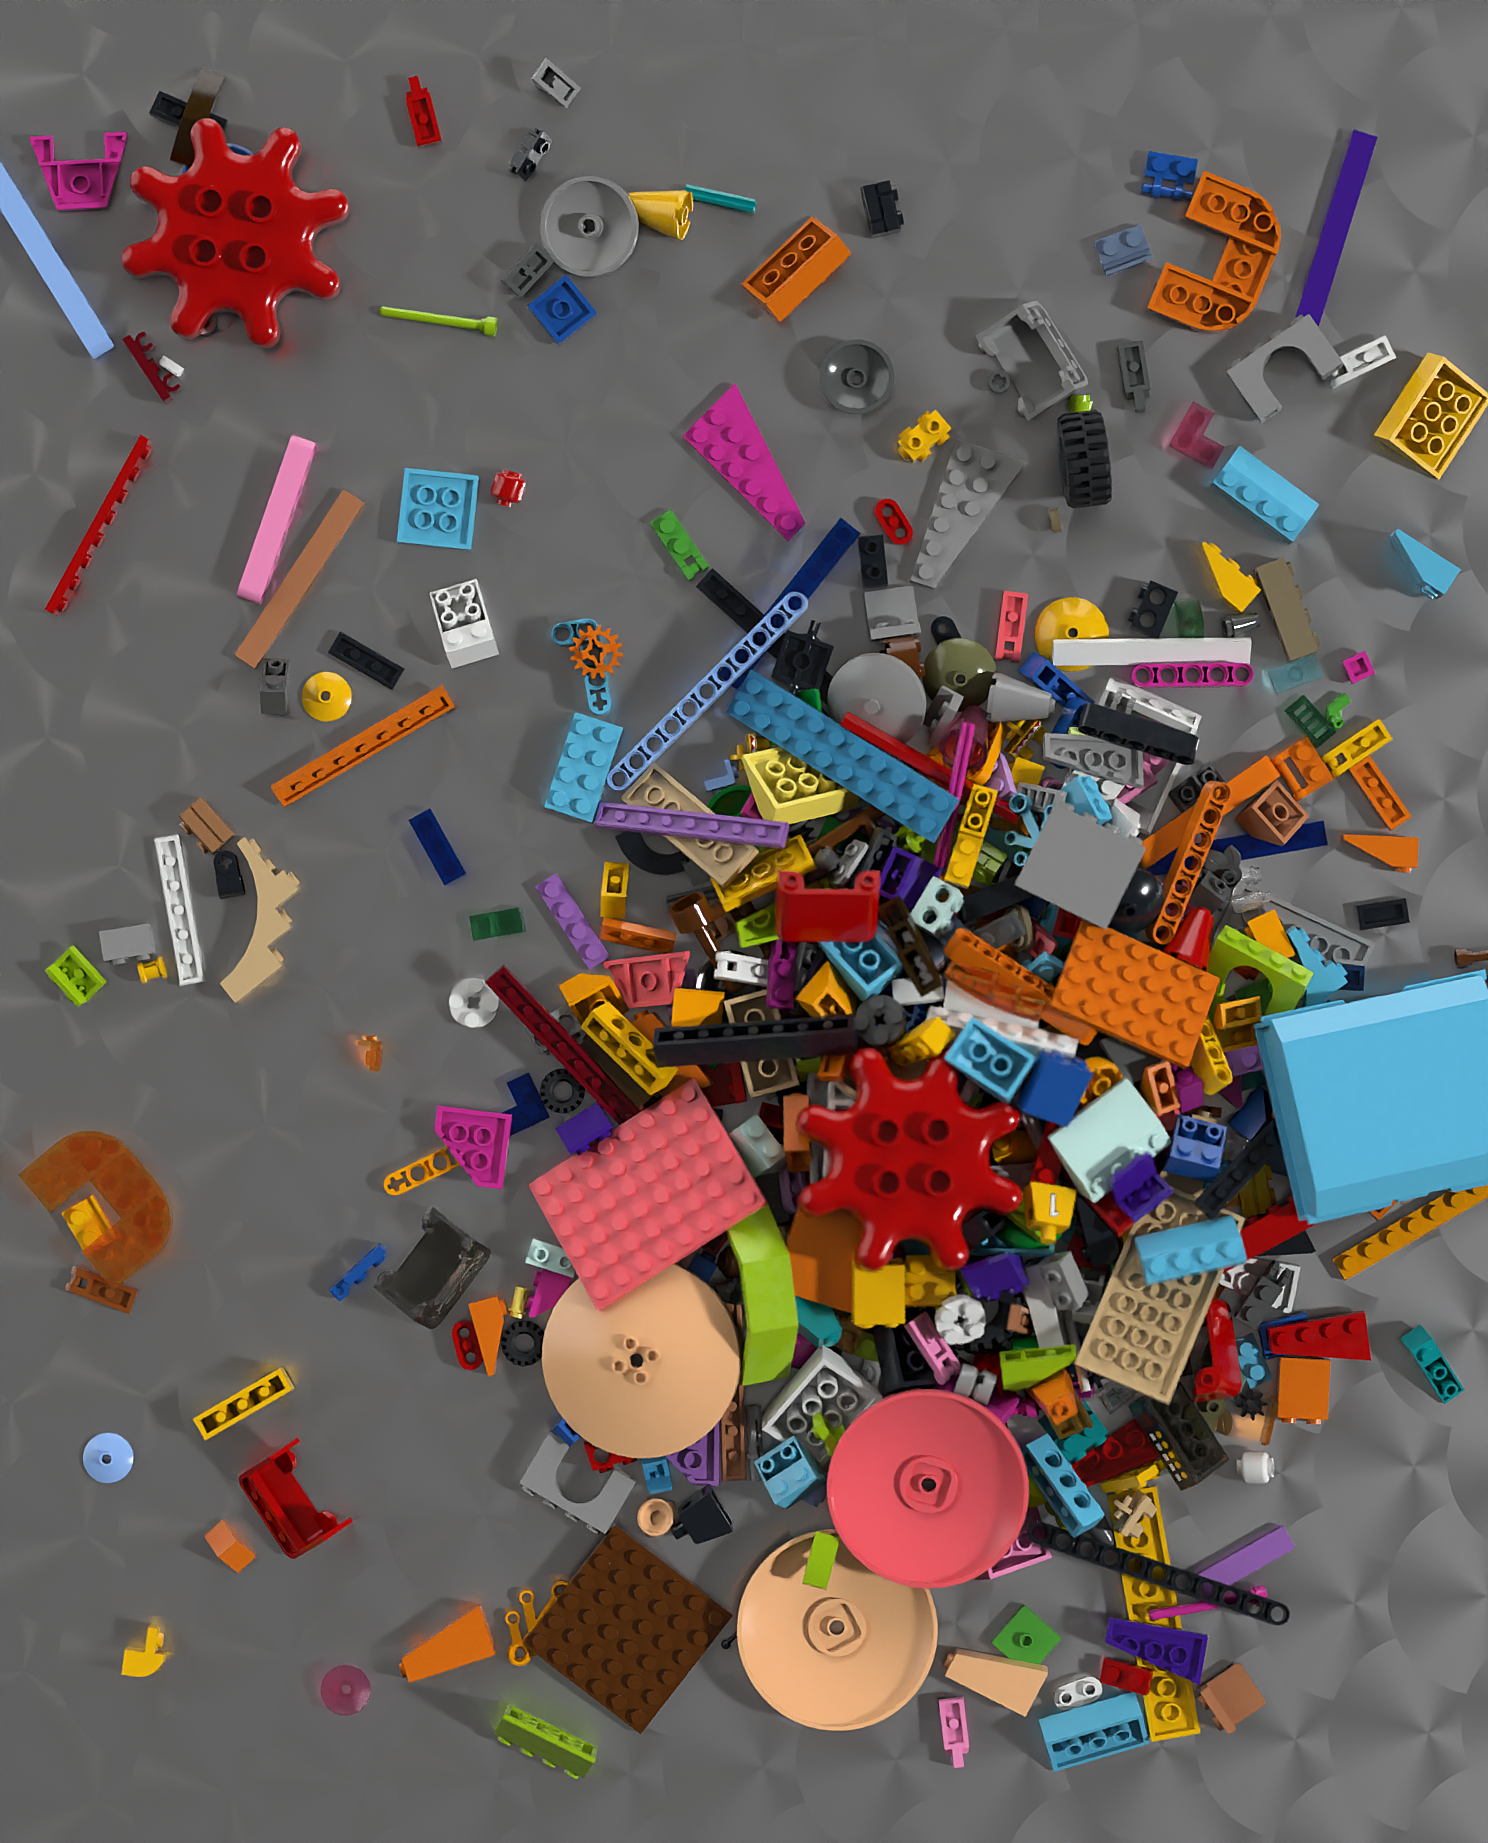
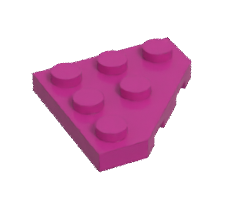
M437 1106L434 1131L466 1170L476 1186L503 1189L512 1115Z

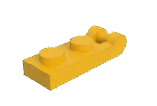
M1377 719L1323 755L1321 759L1324 764L1327 763L1332 769L1331 774L1335 778L1393 738L1381 720ZM1340 753L1346 760L1341 765L1335 758Z

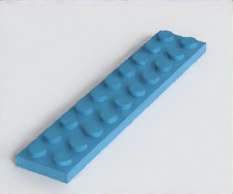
M750 670L726 711L732 717L932 843H935L960 801L959 798L865 739L842 727L838 722L755 670Z

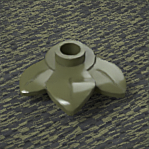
M1225 1399L1193 1403L1192 1401L1184 1412V1417L1195 1420L1194 1431L1199 1439L1211 1436L1216 1430L1228 1436L1233 1424L1232 1415L1226 1410L1227 1404ZM1211 1403H1217L1219 1407L1217 1409H1211L1209 1405Z

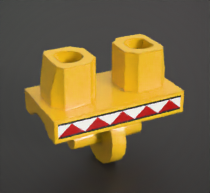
M1040 719L1028 720L1027 722L1018 720L1016 724L1008 721L1006 726L1010 731L1005 738L1010 743L1005 747L1004 751L1015 758L1020 757L1029 760L1033 756L1034 751L1026 744L1031 738L1039 744L1043 743V735L1048 733L1042 726L1044 723Z
M756 733L745 735L746 754L770 749V742L766 737L756 736ZM737 745V755H730V761H738V770H745L741 759L742 755H746L744 754V745Z

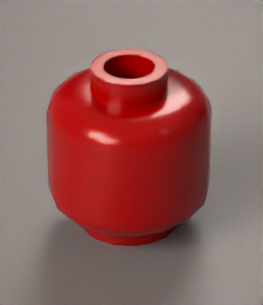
M506 469L495 474L490 493L494 498H497V504L511 507V503H519L521 501L526 484L525 480L521 478L522 474Z

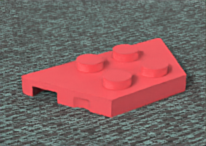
M690 951L603 961V966L611 971L615 978L614 984L623 994V999L629 1008L673 1004L674 988H681Z

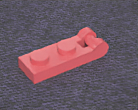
M1003 591L995 660L997 661L1009 659L1013 663H1020L1028 594ZM1005 642L1014 643V649H1004Z

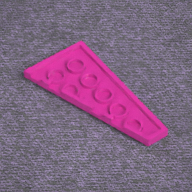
M734 384L683 435V438L789 541L806 523L736 384Z

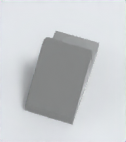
M547 58L544 59L531 77L538 89L548 93L565 108L568 107L581 89Z

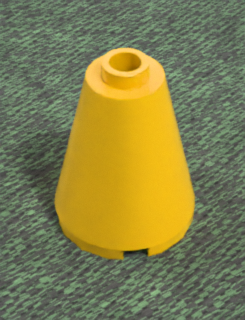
M675 190L629 193V197L636 208L639 223L671 238L684 239L691 222L687 220L688 212L693 211V196L691 192Z

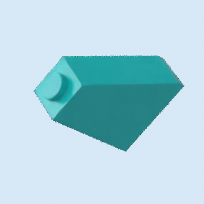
M795 1296L799 1324L798 1332L817 1348L823 1345L829 1347L836 1344L841 1338L842 1328L832 1308Z

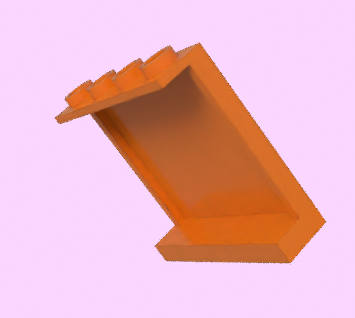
M797 1208L785 1246L790 1255L795 1296L852 1313V1260H855V1249L860 1239L861 1231L855 1218L847 1212L834 1211L819 1218H808Z

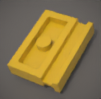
M94 1195L61 1213L86 1256L119 1238Z

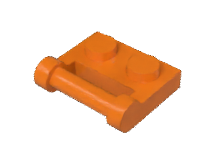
M1308 737L1303 738L1271 759V762L1276 766L1294 795L1292 797L1296 802L1333 779L1332 774ZM1290 757L1308 785L1304 789L1301 788L1284 762L1286 758Z

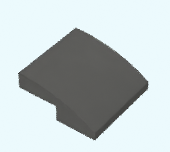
M1112 1036L1102 1039L1099 1043L1109 1060L1118 1067V1071L1122 1074V1079L1124 1077L1128 1078L1132 1085L1142 1079L1145 1068L1164 1061L1126 1042L1121 1043L1119 1039Z

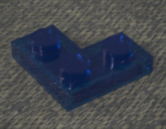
M529 1072L507 1082V1086L517 1105L502 1112V1114L512 1115L510 1136L550 1118Z

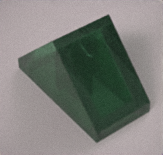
M1199 599L1174 601L1178 638H1204V619Z

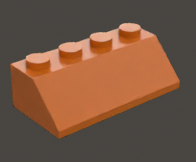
M812 216L741 285L771 316L781 322L816 287L824 282L837 267L842 265L851 255V252L838 235Z

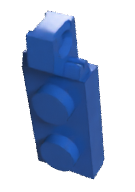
M378 1243L329 1289L330 1293L338 1301L347 1297L352 1283L355 1282L358 1285L368 1275L365 1271L372 1265L376 1268L386 1259L384 1256L386 1248L381 1243Z

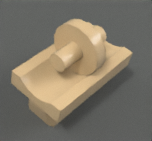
M1137 1490L1132 1498L1127 1495L1123 1502L1117 1499L1113 1502L1119 1508L1113 1515L1117 1519L1112 1527L1125 1537L1129 1535L1138 1538L1143 1532L1144 1527L1137 1523L1142 1514L1149 1519L1152 1518L1157 1508L1151 1502L1152 1499L1140 1490Z

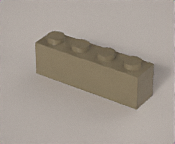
M1283 557L1256 567L1254 573L1259 582L1287 662L1289 663L1316 653L1320 641L1315 631L1311 632L1309 623L1312 622L1308 609H1303L1300 602L1303 599V595L1299 585H1294L1291 576H1294V571L1291 563L1286 562Z

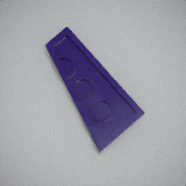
M1113 1617L1108 1618L1105 1643L1200 1685L1208 1634Z

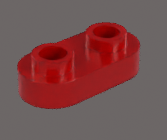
M892 499L879 501L875 507V517L889 540L899 546L907 544L912 538L913 529L899 505ZM890 508L892 514L888 517L884 516L882 510ZM903 529L905 535L899 538L896 536L895 531Z
M460 1321L452 1329V1338L459 1364L464 1369L475 1370L482 1364L483 1356L474 1324L470 1321ZM463 1328L469 1330V1336L466 1338L460 1335V1330ZM470 1352L476 1356L473 1362L468 1361L466 1355Z

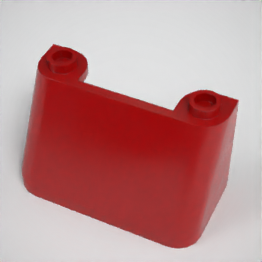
M778 871L775 890V929L777 936L786 942H868L872 940L877 929L880 871H864L858 874L855 879V889H804V880L796 871Z
M1216 1297L1212 1298L1201 1327L1207 1326L1213 1367L1201 1369L1195 1377L1196 1388L1192 1389L1193 1403L1233 1398L1239 1394L1242 1388L1231 1308L1225 1300Z

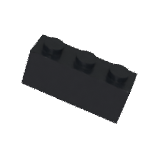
M928 1310L905 1312V1324L925 1311L928 1313ZM877 1324L872 1327L885 1394L901 1393L939 1385L934 1377V1371L904 1327L905 1324H898L897 1327H885L883 1324Z

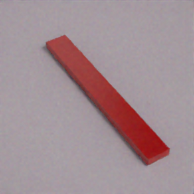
M849 711L846 712L840 724L842 727L949 787L952 770ZM965 778L961 795L969 799L975 783ZM998 796L996 797L992 812L1015 824L1020 814L1013 812L1008 802Z

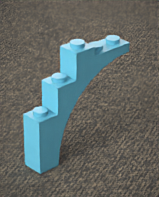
M1291 926L1285 932L1296 950L1300 965L1314 972L1303 995L1302 1008L1331 1002L1330 1000L1325 1002L1324 999L1348 982L1344 977L1347 974L1346 970L1339 962L1335 964L1332 960L1322 964L1321 962L1325 960L1317 948L1312 950L1307 944L1310 938L1302 928L1297 930L1296 927Z

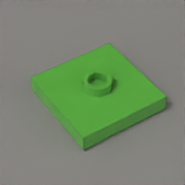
M1023 1605L993 1638L991 1643L1009 1659L1040 1664L1062 1638L1027 1606Z

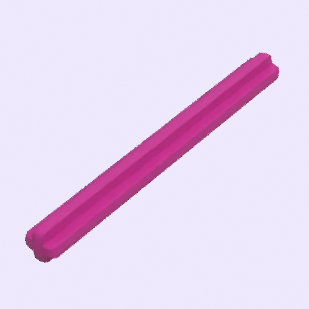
M963 722L961 725L948 790L949 793L961 799L975 725L969 722ZM960 801L939 835L934 860L936 867L946 868L948 865Z

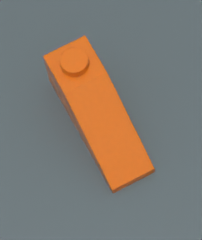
M1341 835V841L1388 867L1396 868V872L1411 873V868H1418L1419 838Z
M498 1295L468 1304L488 1377L493 1376L495 1373L505 1321L504 1314H508L504 1299L499 1300Z

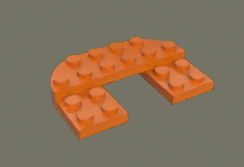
M1203 171L1184 218L1229 236L1227 245L1212 281L1166 262L1147 310L1191 327V330L1197 332L1219 333L1239 325L1255 307L1278 253L1281 231L1273 208L1261 195L1229 180Z

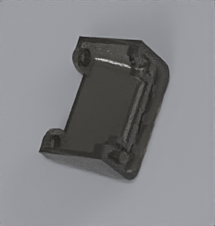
M433 1207L422 1218V1229L426 1233L397 1272L394 1270L382 1272L373 1286L374 1289L412 1320L429 1329H435L443 1322L491 1255V1250Z

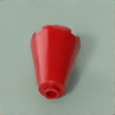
M1204 907L1191 909L1176 930L1173 939L1165 946L1162 952L1207 972L1214 923L1211 911Z

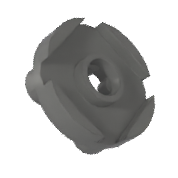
M878 994L872 995L860 1005L856 1013L855 1023L859 1035L865 1041L875 1046L895 1043L903 1035L906 1028L904 1008L892 997ZM885 1014L884 1020L886 1024L884 1026L880 1024L877 1027L875 1025L877 1022L875 1020L876 1017Z

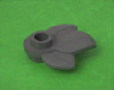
M1232 845L1228 846L1223 853L1209 849L1203 864L1204 867L1201 869L1202 878L1210 871L1218 879L1224 881L1228 887L1238 885L1242 879V871L1239 867L1241 863L1240 852ZM1231 873L1234 877L1227 878L1225 875Z

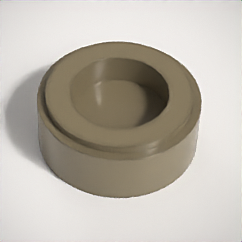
M1059 507L1050 508L1051 530L1053 533L1062 532Z

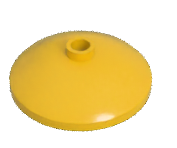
M1068 597L1051 603L1042 611L1035 625L1034 639L1039 654L1052 663L1053 639H1109V629L1104 615L1094 604L1081 598ZM1070 629L1077 631L1075 638L1068 635ZM1092 665L1055 667L1061 671L1077 672L1085 670Z

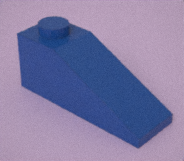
M1035 652L1031 654L1018 671L1035 687L1051 693L1052 699H1056V703L1063 709L1073 697H1080L1089 703H1095L1049 660ZM1082 707L1079 709L1078 715L1081 714Z

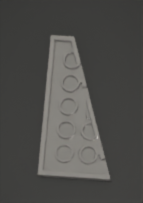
M958 439L955 440L910 582L932 589L935 588L1026 464V461Z
M1239 881L1212 938L1210 947L1212 949L1225 925L1246 936L1244 928L1247 927L1245 922L1272 909H1275L1285 931L1291 926L1296 927L1297 930L1302 928L1310 938L1307 944L1312 950L1318 949L1325 959L1322 962L1332 960L1334 963L1366 966L1376 943ZM1291 943V945H1292V947H1293L1294 952H1295L1296 955H1294V956H1292V957H1289V958L1298 959L1296 950H1295L1293 944Z

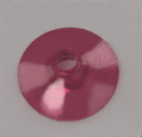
M341 1665L333 1668L325 1675L321 1684V1697L324 1704L329 1710L339 1715H353L365 1707L371 1694L370 1682L365 1673L351 1665ZM349 1685L351 1687V1692L344 1693L342 1691V1686Z

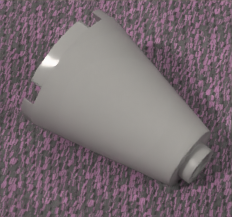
M994 673L992 679H997L995 685L990 686L987 713H991V715L986 718L987 721L1003 722L1048 719L1050 714H1054L1056 699H1052L1051 693L1004 674Z

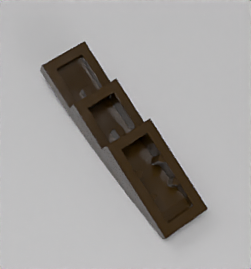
M898 895L879 906L878 912L889 929L886 932L898 951L896 955L921 998L943 986L926 943L901 896Z

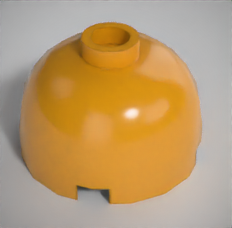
M1091 1057L1084 1060L1087 1063V1067L1093 1073L1080 1100L1086 1106L1122 1079V1074L1118 1071V1067L1105 1058Z

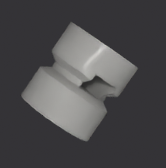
M963 1363L953 1393L967 1398L971 1396L977 1403L987 1406L997 1375L985 1370L979 1373L976 1367Z

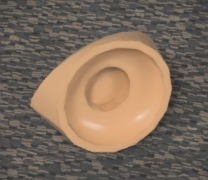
M651 1499L640 1507L637 1520L639 1527L646 1537H659L671 1528L676 1515L675 1502L666 1499Z

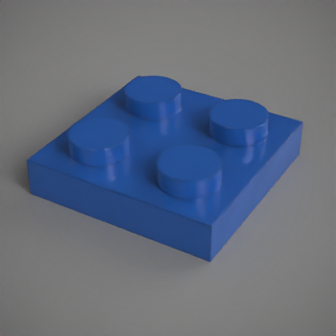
M567 275L563 276L527 305L558 345L597 315V312Z

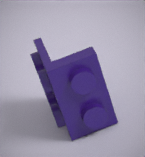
M1149 1151L1134 1157L1128 1166L1123 1170L1116 1171L1110 1180L1115 1204L1134 1224L1173 1194L1172 1188L1156 1173L1153 1157Z

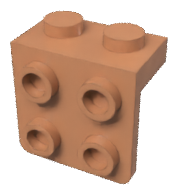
M1235 1663L1198 1688L1201 1694L1198 1700L1206 1711L1208 1709L1212 1710L1215 1715L1212 1720L1219 1731L1225 1729L1228 1735L1236 1730L1234 1725L1265 1705V1699L1240 1663Z

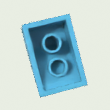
M1400 529L1391 533L1389 540L1415 584L1421 588L1420 593L1429 599L1434 597L1439 599L1445 595L1461 569Z
M877 932L874 938L868 942H818L846 984L863 1002L872 995L879 994L892 983V980H896L903 974L904 967L897 957V953Z
M971 1017L944 1058L985 1091L1007 1104L1011 1101L1036 1062L1035 1056L974 1017Z

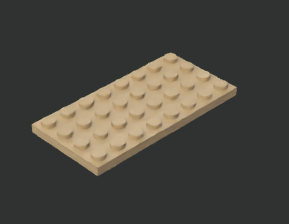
M1171 1187L1173 1190L1172 1195L1132 1226L1074 1364L1167 1405L1173 1395L1224 1269L1146 1287L1134 1237L1210 1220L1193 1204L1197 1197ZM1222 1209L1215 1216L1214 1219L1233 1215L1239 1233L1245 1221L1244 1217Z

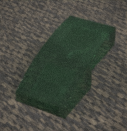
M522 907L469 916L473 941L526 932Z

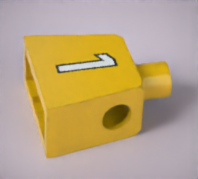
M1031 1182L1022 1192L1027 1227L1031 1230L1041 1231L1040 1242L1042 1244H1054L1056 1242V1234L1063 1233L1070 1225L1076 1189Z

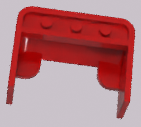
M299 1438L294 1439L239 1476V1484L283 1552L291 1559H295L313 1549L353 1522L350 1517L338 1524L336 1517L332 1513L325 1510L318 1513L291 1473L296 1468V1457L289 1449L301 1442Z

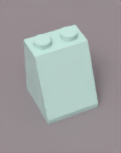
M757 1114L728 1134L753 1178L785 1156L784 1149Z

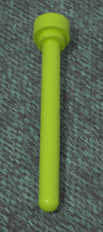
M384 306L380 307L378 311L384 317L480 330V333H484V336L495 337L497 331V317L487 316V318L475 320Z

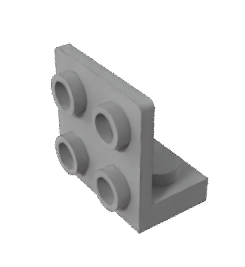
M913 586L864 593L871 642L901 635H920L921 630L920 623H918Z

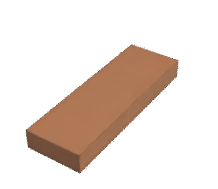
M1012 1304L1007 1329L1031 1336L1033 1322L1029 1309Z

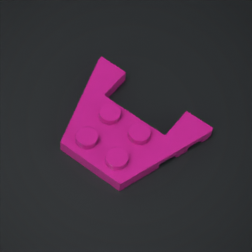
M127 132L104 133L105 159L54 161L53 136L30 137L31 145L58 211L108 209L128 138Z

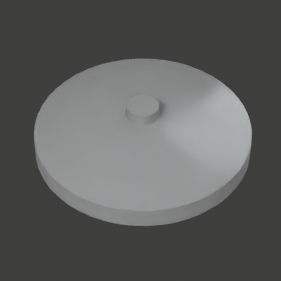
M582 176L561 184L549 196L542 210L540 232L548 255L562 269L579 276H600L617 269L631 255L638 238L639 221L634 203L619 185L601 177Z
M867 653L852 658L837 671L829 686L827 697L829 714L831 719L841 724L846 712L849 711L906 744L918 732L924 721L926 696L922 683L907 664L893 656L883 653Z

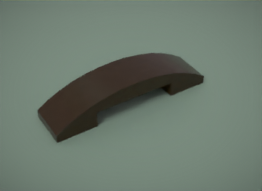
M201 69L183 113L170 161L188 167L193 165L195 152L190 134L192 126L202 118H210L215 102L218 100L226 78L225 75Z

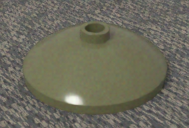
M952 638L939 643L929 652L924 661L925 677H922V682L927 695L933 701L941 686H945L962 695L964 698L957 712L969 711L983 704L989 697L990 686L996 684V679H992L996 672V666L991 654L980 643L968 638ZM962 674L965 676L964 681H956L957 675Z

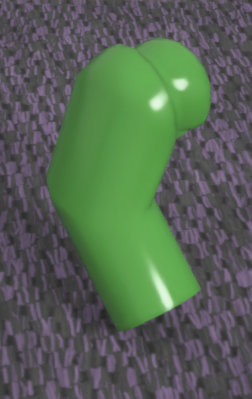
M1344 692L1326 708V722L1330 728L1340 729L1344 724L1342 709L1351 702Z

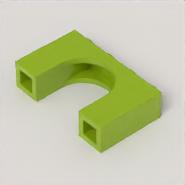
M1225 925L1212 947L1207 973L1220 978L1219 991L1221 982L1226 983L1232 969L1237 966L1254 967L1264 973L1272 984L1273 996L1263 1016L1296 1010L1314 972L1306 969L1304 966L1291 961L1282 954L1267 948L1260 942L1243 935Z

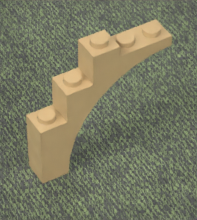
M246 837L237 842V845L246 857L254 876L258 897L257 920L253 937L246 953L235 969L220 983L235 1003H239L284 967L281 962L284 960L283 956L276 948L271 950L270 946L292 929L289 924L292 920L284 910L279 912L278 908L301 891L297 886L300 884V881L292 871L287 874L286 871L282 870L276 875L274 872L277 868L270 859L264 860L259 854L262 850L253 838L249 841Z

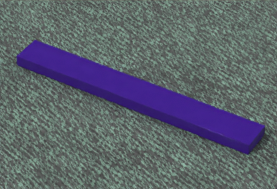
M1353 130L1295 318L1299 315L1305 317L1309 314L1317 326L1320 324L1378 138L1377 136Z

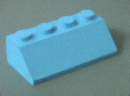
M1241 446L1237 448L1210 485L1289 545L1294 541L1319 506L1317 502Z
M1233 1215L1134 1237L1146 1287L1243 1265L1247 1261L1241 1235Z
M1135 1692L1121 1694L1114 1698L1097 1701L1087 1706L1073 1708L1070 1711L1039 1719L1054 1772L1149 1744L1143 1715Z

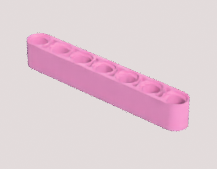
M295 435L291 436L243 573L237 597L260 605L262 604L317 445L316 442Z

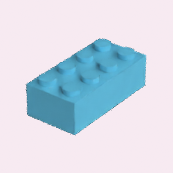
M575 712L544 807L593 824L607 782V776L624 729Z

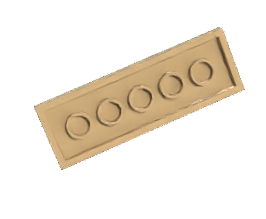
M655 762L620 798L626 805L715 814ZM662 835L724 889L759 853L753 845Z

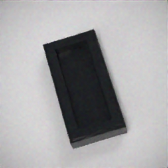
M1406 898L1356 906L1359 930L1410 923Z

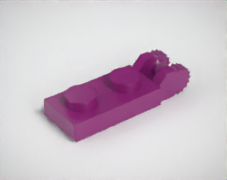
M777 939L773 940L771 944L770 959L768 960L766 1006L791 1011L794 1005V959L796 956L795 942H788L785 948L784 959H780L782 942Z

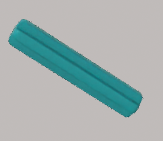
M686 185L684 190L692 193L694 201L748 213L755 211V199L693 185Z

